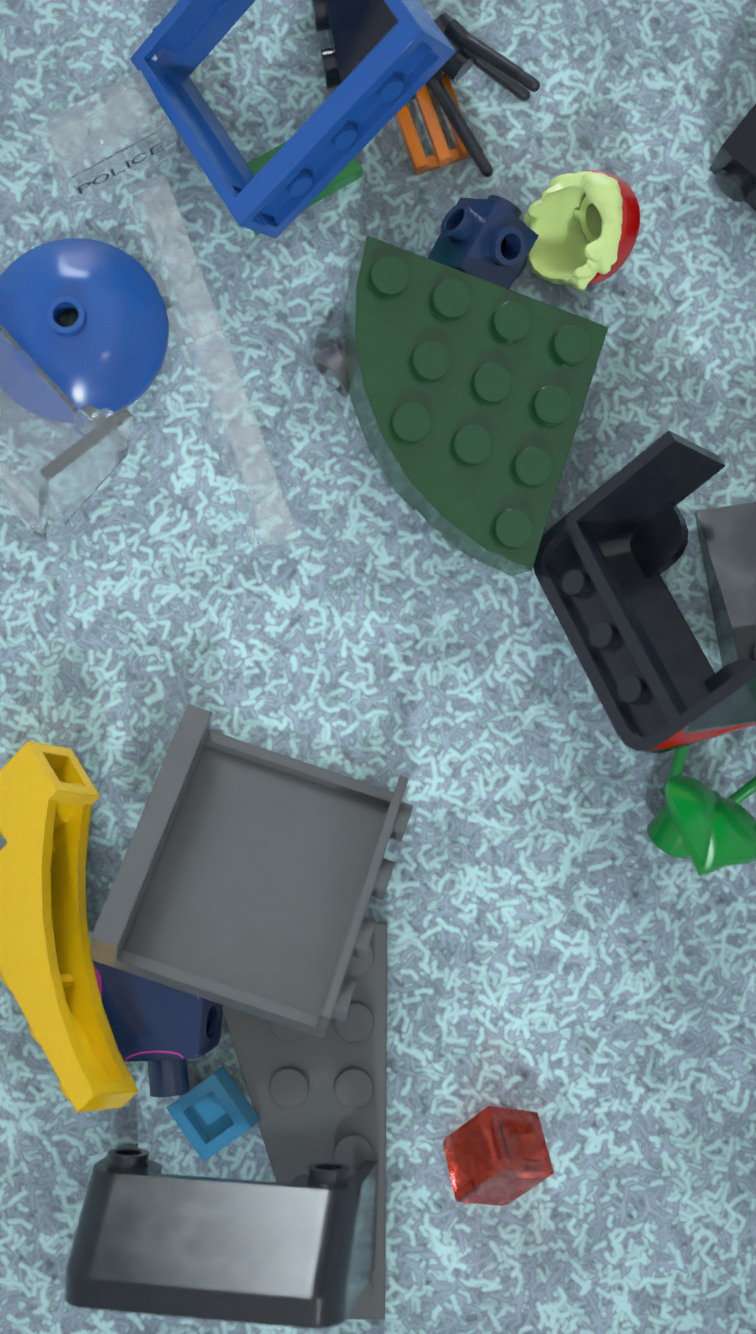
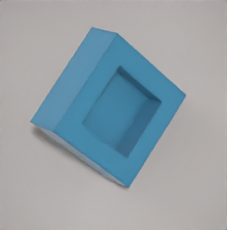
M224 1066L167 1107V1110L203 1162L250 1130L261 1120Z

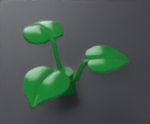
M690 745L676 749L668 779L660 789L666 801L647 826V833L652 842L663 852L673 857L685 859L690 856L699 876L726 866L756 861V820L740 805L741 802L756 792V776L728 798H721L717 791L711 790L701 781L687 775H682Z

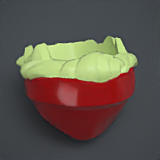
M590 170L554 177L550 181V188L542 192V198L533 202L524 215V223L539 235L527 256V260L532 272L542 280L557 285H570L576 290L582 291L585 290L586 286L601 283L610 278L627 260L635 245L640 228V207L631 187L614 174Z

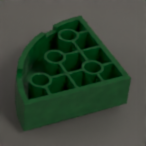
M367 235L354 256L344 301L343 338H345V355L349 372L347 380L351 403L369 450L397 494L413 511L417 510L433 528L442 533L441 537L467 556L511 576L532 571L608 327Z

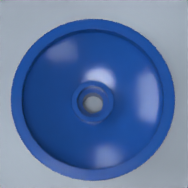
M83 238L60 239L39 245L27 251L11 263L1 274L0 385L21 406L39 416L55 421L70 423L90 422L112 416L124 410L140 398L153 383L162 367L168 347V315L164 300L155 281L146 269L132 256L113 245L97 240ZM65 310H75L78 312V319L72 326L61 327L58 325V318Z

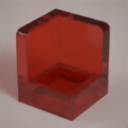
M487 1106L448 1135L443 1141L456 1202L505 1206L554 1174L538 1112Z

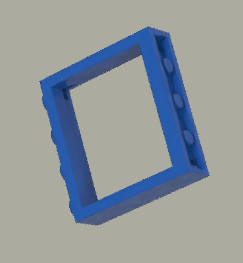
M179 0L160 24L152 30L153 32L132 55L130 60L238 225L277 238L456 52L419 0H384L399 22L256 175L190 78L192 72L255 0ZM154 55L157 57L156 61L152 59Z

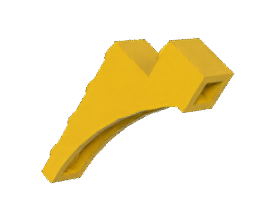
M27 741L0 770V835L7 841V844L0 850V977L6 987L13 993L29 1023V1031L32 1037L42 1047L59 1079L62 1093L72 1103L75 1111L80 1113L122 1108L139 1091L118 1050L103 1008L93 961L91 960V945L87 922L86 859L92 805L100 798V795L71 748Z

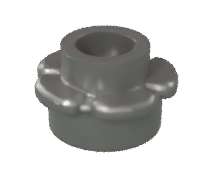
M328 338L324 341V349L313 358V363L322 375L328 369L334 374L341 385L336 388V391L341 396L346 397L350 392L347 380L349 372L345 355V340L339 343L332 338Z

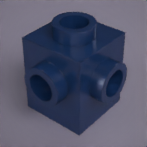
M489 195L487 199L460 197L456 206L444 217L441 224V234L433 246L428 259L510 289L514 280L525 269L527 256L539 235L520 220L521 210L503 197L497 195Z

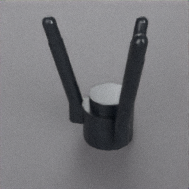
M445 12L437 17L434 22L456 52L425 84L432 91L484 177H490L493 174V168L441 79L447 76L455 83L475 65L521 101L529 100L531 97L530 91H538L540 82L525 72L520 66L470 34L456 19H453Z

